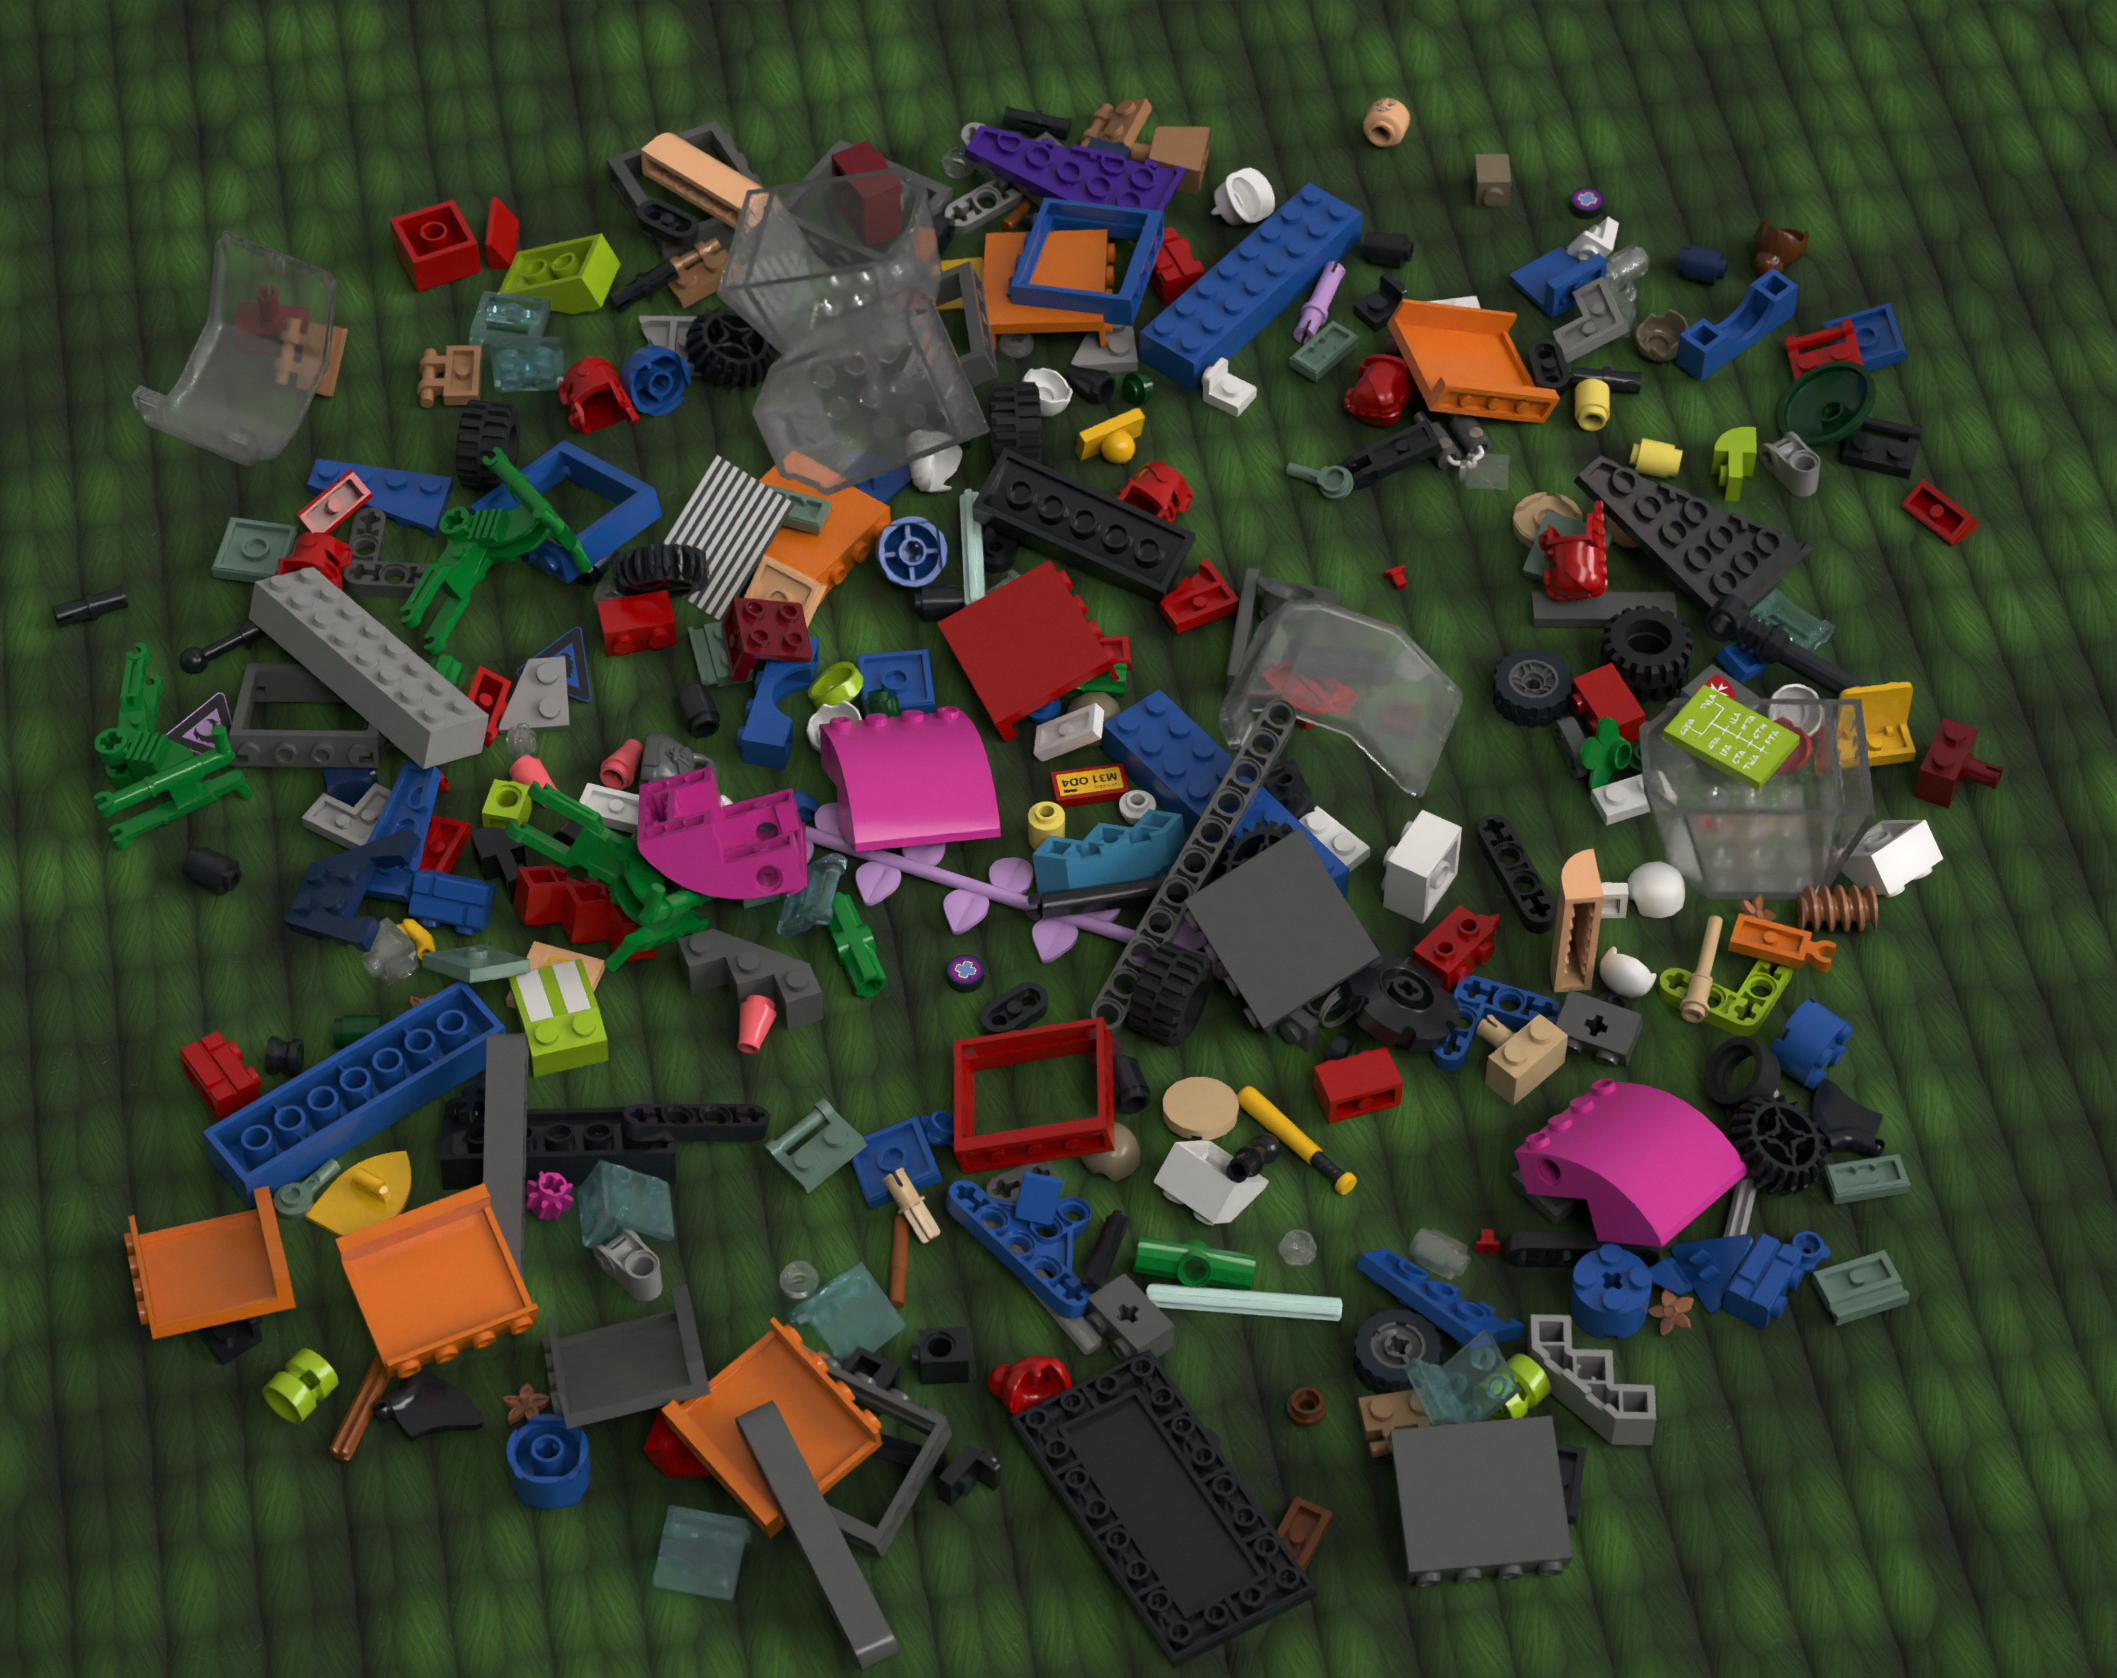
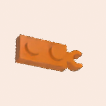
M1739 913L1728 950L1802 970L1803 964L1806 962L1810 963L1818 971L1829 972L1832 959L1821 955L1834 957L1836 944L1828 940L1812 942V932Z

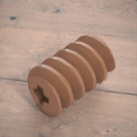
M1806 885L1802 894L1798 897V929L1804 930L1806 923L1811 922L1814 932H1819L1821 923L1826 922L1829 932H1834L1836 923L1841 922L1844 932H1849L1851 923L1856 922L1859 932H1863L1866 922L1871 921L1874 932L1876 931L1878 902L1872 885H1865L1862 893H1860L1857 885H1850L1847 894L1842 885L1834 886L1832 894L1826 885H1821L1817 894L1813 886Z

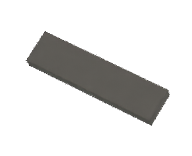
M1247 568L1245 570L1226 675L1227 699L1240 700L1259 594L1257 581L1260 569Z
M1532 592L1531 596L1533 627H1605L1607 623L1611 622L1612 616L1615 614L1622 615L1623 609L1630 608L1635 610L1636 606L1641 605L1648 609H1652V606L1660 607V611L1663 612L1669 610L1674 613V618H1677L1675 592H1604L1597 598L1590 597L1586 600L1576 599L1575 601L1563 600L1562 602H1557L1555 598H1550L1547 592Z

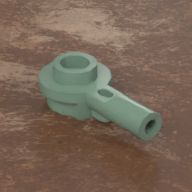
M1292 462L1287 466V476L1317 484L1322 494L1330 500L1343 499L1353 489V476L1344 467L1324 466L1319 471Z
M330 1158L303 1183H289L280 1187L274 1196L275 1209L288 1220H299L305 1217V1214L314 1204L313 1195L341 1170L340 1165L333 1158Z

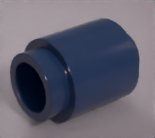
M1691 245L1690 248L1682 246L1677 260L1676 273L1683 274V278L1716 285L1718 279L1724 280L1726 276L1728 260L1724 259V252L1695 245Z

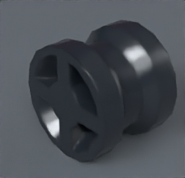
M271 1036L265 1054L266 1073L276 1075L278 1072H287L290 1077L300 1075L304 1060L303 1040L294 1038L292 1041L287 1042L282 1041L280 1037Z

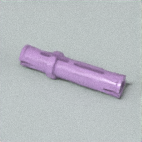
M1332 261L1325 264L1309 302L1303 305L1300 312L1301 319L1293 332L1294 338L1299 343L1304 333H1306L1307 336L1303 343L1306 344L1316 335L1319 326L1325 323L1328 316L1327 309L1341 279L1345 275V269L1341 264L1338 263L1335 272H1331L1335 262Z

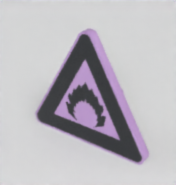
M223 693L214 695L168 732V739L189 748L195 755H200L215 748L211 730L217 725L226 727L229 739L232 721L225 695ZM231 763V764H228V766H231V767H234V768L240 767V766H232V763Z

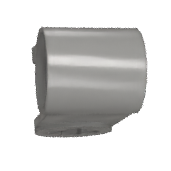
M1790 431L1784 434L1781 440L1773 444L1765 443L1759 447V457L1764 468L1772 473L1790 493L1799 497H1806L1816 492L1818 488L1820 458L1802 442L1796 433Z
M626 1226L621 1229L620 1236L605 1246L599 1244L593 1248L594 1256L603 1271L610 1277H613L632 1298L637 1301L646 1302L657 1298L661 1294L663 1283L659 1258L641 1241L639 1236L630 1227Z

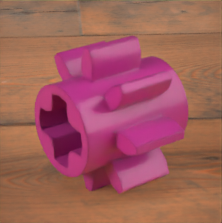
M541 1171L536 1182L529 1180L527 1183L525 1194L528 1198L525 1207L531 1208L538 1219L554 1218L559 1220L562 1210L570 1211L574 1200L570 1196L573 1185L567 1183L560 1173L548 1172L544 1174Z

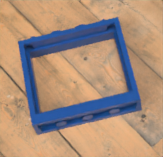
M1044 197L1039 213H1034L1032 231L1031 233L1027 232L1025 235L1023 254H1018L1016 258L1015 275L1008 279L1007 297H1011L1012 304L1101 314L1104 315V323L1133 326L1165 237L1163 211ZM1108 229V237L1138 241L1119 294L1030 284L1049 231Z
M565 440L519 471L530 478L528 482L541 495L567 477L618 505L576 535L592 566L662 516L654 487ZM502 483L471 505L470 510L472 516L479 509L482 511L489 509L491 511L493 508L497 510L503 508L508 512L515 509L521 503L511 497L506 491V485ZM546 538L534 550L518 555L525 563L533 564L544 570L549 576L553 575L567 584L582 574L579 572L567 549L563 545L560 547Z

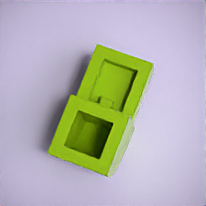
M1756 427L1731 429L1722 434L1715 444L1711 474L1719 475V486H1725V501H1739L1743 476H1753L1757 453Z

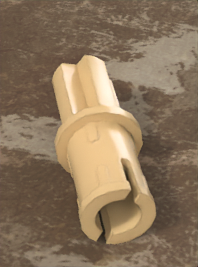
M901 1167L893 1175L891 1173L882 1179V1182L885 1183L900 1208L897 1211L898 1214H904L919 1241L925 1244L938 1237L941 1230L923 1202L926 1198L924 1195L919 1196L906 1175L905 1169Z

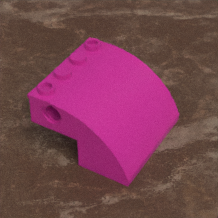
M952 706L940 707L937 709V713L923 714L920 710L903 711L901 716L888 717L886 714L874 713L867 715L866 720L852 721L848 717H835L830 719V723L819 724L821 767L837 787L838 830L855 852L1001 837L996 793L986 751L976 727L959 708Z
M712 766L640 785L637 830L638 849L652 866L670 880L689 890L726 899H756L780 893L792 895L808 886L805 822H802L792 788L724 806ZM765 822L773 823L776 826L770 831L758 828L760 824Z
M1609 1078L1594 1082L1591 1085V1090L1582 1097L1573 1099L1570 1102L1569 1108L1561 1114L1551 1117L1548 1120V1125L1539 1132L1529 1135L1526 1138V1142L1514 1151L1527 1194L1587 1199L1598 1241L1663 1247L1742 1179L1747 1172L1745 1163L1741 1161L1740 1155L1724 1134L1691 1105L1665 1091L1634 1083L1614 1082L1613 1079Z

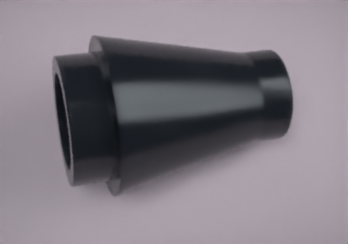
M1074 364L1068 365L1064 370L1063 378L1067 381L1068 385L1072 386L1093 403L1107 402L1114 393L1115 379L1106 370L1079 367Z

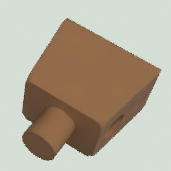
M1159 126L1155 129L1152 144L1133 143L1131 161L1144 163L1145 160L1158 162L1157 166L1173 170L1175 166L1187 168L1186 174L1177 190L1199 195L1209 154L1210 127Z

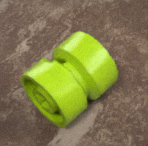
M302 1348L287 1362L285 1372H278L263 1387L262 1393L268 1405L280 1417L289 1423L300 1425L316 1408V1401H323L339 1384V1380L327 1361L314 1351Z
M1517 1353L1498 1369V1374L1491 1375L1477 1387L1474 1395L1478 1406L1489 1420L1518 1419L1527 1414L1528 1408L1532 1409L1550 1394L1551 1385L1545 1372L1534 1360L1524 1354Z

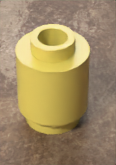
M1587 379L1580 382L1575 388V418L1580 427L1585 430H1600L1605 426L1610 417V390L1608 385L1601 380Z
M1642 438L1641 445L1634 443L1629 464L1636 465L1635 470L1641 474L1667 479L1668 476L1677 478L1683 450L1674 449L1675 445Z
M1040 802L1029 810L1028 841L1034 851L1049 836L1065 838V812L1056 803Z

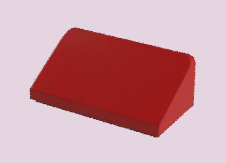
M492 197V200H490L485 238L486 261L489 269L509 270L516 253L519 222L498 197Z
M1924 479L1917 484L1900 504L1904 510L1951 546L1956 545L1979 526V523L1972 515Z

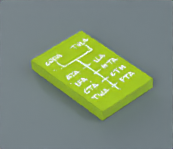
M1704 684L1664 729L1662 739L1759 791L1799 745L1800 736Z

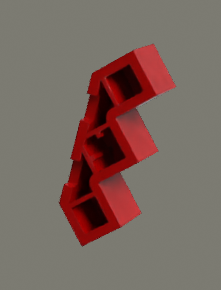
M555 865L518 868L513 906L524 926L539 927L545 924L560 923L571 943L589 944L594 941H608L613 951L623 942L626 935L634 933L643 927L629 918L621 906L610 902L611 898L609 897L610 893L607 884L588 877L583 882L567 877L568 870ZM656 947L647 951L632 953L626 961L635 962L640 959L655 958Z

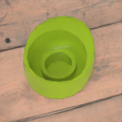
M838 662L824 670L814 680L808 689V697L816 709H819L823 704L837 705L842 700L848 701L851 704L859 695L863 687L864 678L854 664Z

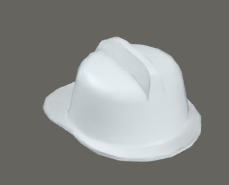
M1244 168L1232 173L1215 190L1214 199L1216 207L1211 213L1212 215L1220 214L1228 224L1236 226L1255 223L1267 218L1273 213L1275 207V197L1271 185L1259 171L1252 168Z

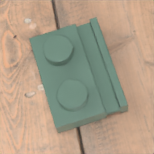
M723 621L704 624V628L696 630L693 627H688V638L700 684L706 686L717 684L718 687L753 681L752 668L746 681L731 680L721 628Z
M1885 1250L1815 1271L1812 1276V1283L1827 1311L1832 1313L1834 1317L1833 1322L1836 1326L1908 1304L1910 1296L1909 1292L1905 1291L1901 1285L1902 1280Z

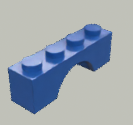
M1771 269L1750 284L1740 305L1724 321L1713 325L1702 318L1681 333L1676 364L1699 381H1703L1791 318L1795 313L1799 286L1776 269Z
M809 636L812 651L810 662L763 659L764 671H758L755 679V698H749L745 713L746 725H741L737 733L736 746L742 749V763L785 770L794 744L793 719L780 712L776 706L785 696L798 690L809 689L814 682L820 663L819 638Z

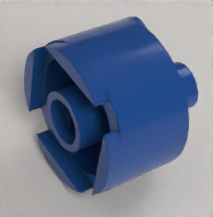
M1807 999L1784 1026L1787 1028L1781 1039L1776 1038L1770 1050L1777 1056L1782 1071L1814 1091L1826 1075L1823 1069L1828 1064L1835 1067L1847 1050L1844 1045L1852 1036L1855 1028L1813 999Z
M1604 1244L1600 1249L1587 1253L1578 1261L1573 1271L1569 1297L1572 1320L1583 1332L1595 1338L1604 1339L1605 1335L1617 1336V1339H1622L1633 1335L1643 1326L1646 1320L1652 1288V1272L1639 1257L1623 1250L1617 1244Z
M540 1414L528 1419L525 1426L518 1431L516 1428L510 1435L507 1443L510 1480L520 1503L541 1509H556L564 1506L571 1507L581 1501L582 1495L588 1488L591 1480L589 1446L587 1436L583 1430L581 1431L578 1427L567 1429L563 1415Z

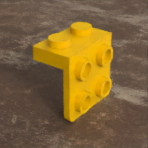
M1890 682L1865 687L1856 686L1845 689L1840 693L1832 738L1843 770L1914 761L1916 750L1907 727L1913 695V688L1910 682Z

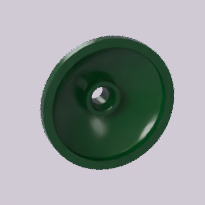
M1851 361L1829 362L1809 370L1788 388L1780 401L1777 411V421L1783 434L1790 431L1796 433L1808 447L1827 446L1845 439L1864 423L1874 406L1877 390L1873 377L1865 367Z

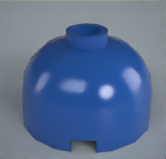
M647 345L633 351L622 364L619 375L623 388L626 390L627 396L630 398L634 408L642 413H649L651 416H661L670 413L680 405L684 399L681 394L685 389V385L689 387L691 382L690 368L685 359L662 345Z
M907 516L893 521L882 530L875 546V560L879 571L888 581L900 587L916 588L931 583L939 575L947 562L948 548L942 532L936 529L928 520L923 517Z

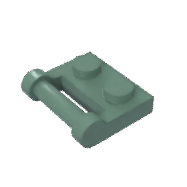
M824 1098L813 1105L814 1110L776 1141L771 1139L763 1145V1149L769 1158L807 1194L867 1147L864 1137L848 1124ZM822 1122L828 1125L791 1156L785 1153Z

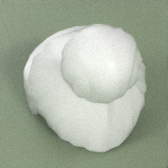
M918 435L912 438L908 444L907 454L909 456V470L913 484L920 491L932 494L951 490V487L944 485V483L957 471L962 458L961 447L956 442L942 436Z

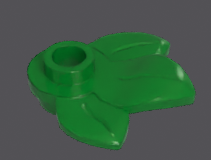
M1610 717L1599 718L1595 737L1592 736L1585 739L1578 753L1580 765L1591 770L1589 787L1595 789L1605 786L1613 771L1625 769L1631 760L1632 747L1622 736H1619L1618 723Z

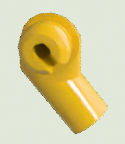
M403 919V923L394 926L393 931L395 936L399 938L400 943H407L409 940H413L417 956L420 960H422L423 954L436 952L432 935L414 919Z

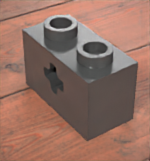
M1569 990L1555 1026L1568 1035L1566 1052L1576 1055L1584 1052L1595 1056V1060L1603 1065L1616 1067L1619 1064L1627 1067L1643 1023L1642 1014ZM1598 1027L1603 1028V1032H1598L1596 1037L1591 1036V1032H1595Z
M1125 1273L1087 1297L1089 1303L1086 1321L1099 1336L1102 1335L1111 1344L1114 1354L1120 1361L1124 1362L1149 1349L1158 1358L1174 1347L1175 1325Z

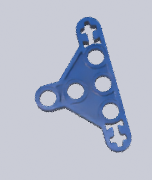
M959 1180L950 1185L945 1206L947 1211L1057 1314L1068 1319H1076L1085 1314L1089 1303L1087 1297L1091 1294L1088 1289L1082 1288L1081 1280L1072 1273L1073 1240L1087 1231L1092 1215L1091 1207L1087 1202L1076 1197H1067L1058 1201L1053 1224L1048 1226L1015 1218L1016 1202L991 1198L974 1182ZM1063 1213H1077L1081 1216L1082 1220H1069ZM985 1219L993 1220L1000 1225V1228H987L981 1221ZM1036 1229H1049L1055 1236L1043 1237L1036 1232ZM1008 1245H1021L1027 1252L1024 1254L1014 1253L1008 1248ZM1045 1269L1051 1272L1054 1277L1044 1279L1039 1277L1034 1271Z

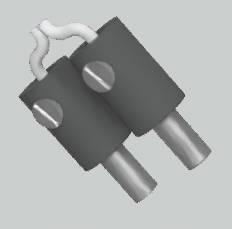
M1419 411L1414 415L1413 418L1416 423L1428 420L1436 434L1443 452L1432 456V458L1441 469H1449L1453 466L1466 465L1469 469L1477 467V460L1485 456L1492 447V442L1473 416L1448 413L1452 419L1449 425L1450 430L1472 458L1471 462L1460 460L1461 452L1440 423H1431L1423 411Z

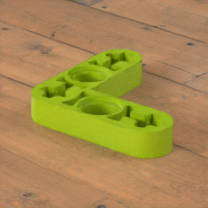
M1758 959L1737 993L1713 983L1709 997L1717 999L1720 1004L1717 1007L1710 1008L1709 1015L1703 1021L1737 1036L1749 1037L1754 1035L1790 981L1794 968L1779 965L1774 972V977L1769 975L1770 967L1776 965V963ZM1681 968L1665 970L1659 979L1658 995L1660 999L1666 1004L1679 1009L1680 1002L1686 998L1689 977L1693 973ZM1675 984H1679V985L1682 986V987L1678 986L1675 990L1669 988V987H1674ZM1755 986H1762L1767 988L1771 994L1766 997H1758L1752 994L1750 989ZM1747 1006L1750 1007V1018L1747 1017L1744 1021L1739 1020L1738 1018H1742L1747 1011Z

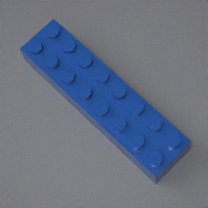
M1309 182L1140 331L1139 361L1194 392L1202 385V376L1209 366L1213 367L1221 357L1230 360L1320 279L1326 263L1333 261L1336 264L1361 242L1363 213Z
M1160 689L1103 723L1102 752L1114 764L1123 763L1125 774L1142 791L1151 794L1156 804L1164 812L1182 814L1184 831L1191 836L1234 759ZM1237 777V780L1241 783H1252V780L1248 777ZM1262 786L1233 838L1240 840L1244 837L1242 827L1253 832L1256 822L1262 823L1265 828L1270 820L1276 821L1280 826L1284 823L1289 824L1294 831L1301 828L1342 895L1346 898L1348 894L1349 868ZM1227 805L1219 807L1225 813L1236 812ZM1212 835L1202 836L1206 842H1218V839ZM1231 842L1227 847L1228 850H1232L1234 847Z
M460 980L203 1131L208 1159L248 1208L252 1209L256 1206L253 1189L269 1186L272 1197L285 1184L299 1181L320 1168L330 1158L335 1159L486 1069L487 1034L506 1033V1027L467 983Z

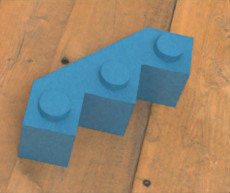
M1148 809L1133 827L1099 822L1083 841L1049 836L1032 854L1038 892L1143 879L1153 876L1157 871H1161L1162 866L1169 865L1173 867L1186 844L1182 814Z

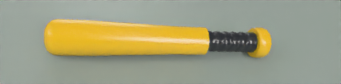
M1246 1086L1240 1090L1237 1097L1239 1106L1292 1149L1309 1165L1313 1164L1319 1171H1322L1327 1178L1335 1183V1190L1338 1193L1345 1195L1353 1189L1357 1182L1355 1175L1350 1172H1343L1328 1159L1317 1144L1307 1137L1254 1087Z

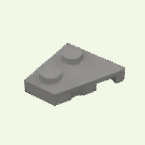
M639 316V328L649 345H662L671 349L685 359L690 368V376H702V372H694V364L687 362L688 354L684 351L687 331L697 316Z
M1113 324L1112 333H1106V347H1100L1099 331H1088L1072 360V364L1079 367L1106 370L1109 373L1138 371L1133 326Z
M565 656L528 659L500 721V735L570 730Z

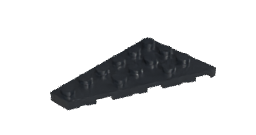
M1601 455L1573 481L1594 503L1595 501L1602 500L1603 512L1706 614L1716 601L1724 595L1740 597L1745 601L1749 610L1813 549L1807 542L1803 545L1783 537L1781 531L1764 527L1760 522L1734 511L1732 514L1723 512L1710 506V501L1692 497L1688 492L1662 481L1657 484L1638 476L1639 471L1629 467H1621L1615 461ZM1721 614L1726 621L1731 622L1726 615Z

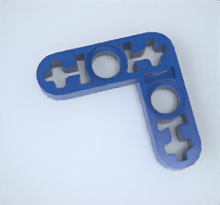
M1479 976L1465 977L1457 984L1453 995L1459 1007V1018L1469 1020L1472 1025L1466 1029L1455 1028L1452 1034H1449L1442 1047L1432 1051V1061L1437 1068L1443 1071L1460 1069L1464 1065L1473 1045L1478 1025L1483 1018L1486 1019V1016L1490 1014L1500 1023L1521 1030L1537 1015L1541 1014L1543 1016L1544 1013L1551 1015L1547 1019L1556 1025L1562 1006L1554 999ZM1472 992L1479 993L1476 994L1474 998L1468 997L1471 995ZM1490 996L1493 997L1492 1005L1487 1004V1002H1489ZM1510 1000L1516 1002L1519 1008L1510 1012L1503 1010L1499 1004ZM1526 1007L1531 1008V1010L1529 1009V1016L1525 1015ZM1451 1040L1455 1041V1051L1451 1055H1445L1444 1053L1448 1051Z

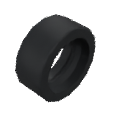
M1739 1036L1730 1038L1720 1044L1710 1056L1705 1068L1704 1083L1707 1093L1715 1102L1735 1112L1742 1104L1745 1105V1103L1757 1095L1759 1097L1769 1093L1774 1095L1780 1081L1781 1068L1777 1056L1768 1047L1752 1038ZM1749 1056H1754L1756 1061L1755 1071L1751 1081L1736 1094H1730L1729 1084L1734 1069L1742 1060Z

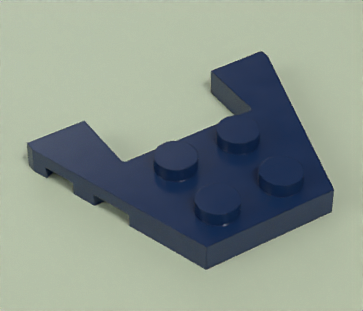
M407 829L310 863L287 912L284 923L291 931L321 940L324 937L330 938L338 945L347 947L350 944L355 946L358 951L369 952L381 925L374 916L354 917L375 869L382 866L409 864L420 838L413 829Z

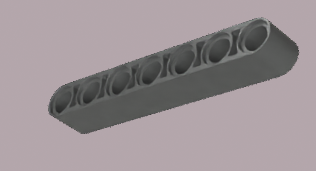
M527 1033L487 1034L483 1183H485L490 1194L492 1211L520 1276L524 1280Z
M771 1400L736 1417L735 1422L742 1439L859 1669L863 1671L899 1653L897 1642L774 1401Z

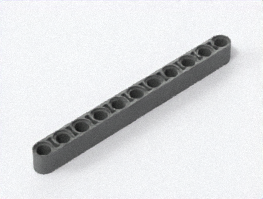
M1282 698L1269 701L1263 709L1093 1003L1089 1019L1109 1016L1114 1020V1024L1107 1025L1112 1041L1116 1040L1129 1019V1006L1133 990L1145 965L1137 963L1133 956L1143 955L1149 959L1161 944L1166 941L1173 943L1186 920L1183 914L1189 911L1185 902L1174 903L1167 896L1176 894L1185 900L1205 887L1223 856L1222 850L1227 849L1231 842L1230 837L1235 835L1291 737L1297 712L1294 705L1288 700ZM1280 718L1283 721H1285L1286 724L1277 725L1274 724L1270 719ZM1263 747L1269 753L1259 754L1253 748ZM1237 777H1248L1252 780V783H1241L1237 780ZM1227 805L1236 812L1225 813L1219 807ZM1212 835L1218 839V842H1206L1202 836ZM1196 865L1201 869V872H1189L1185 866ZM1161 925L1166 928L1167 932L1156 933L1150 926ZM1118 985L1128 986L1132 993L1121 994L1116 991L1115 987Z

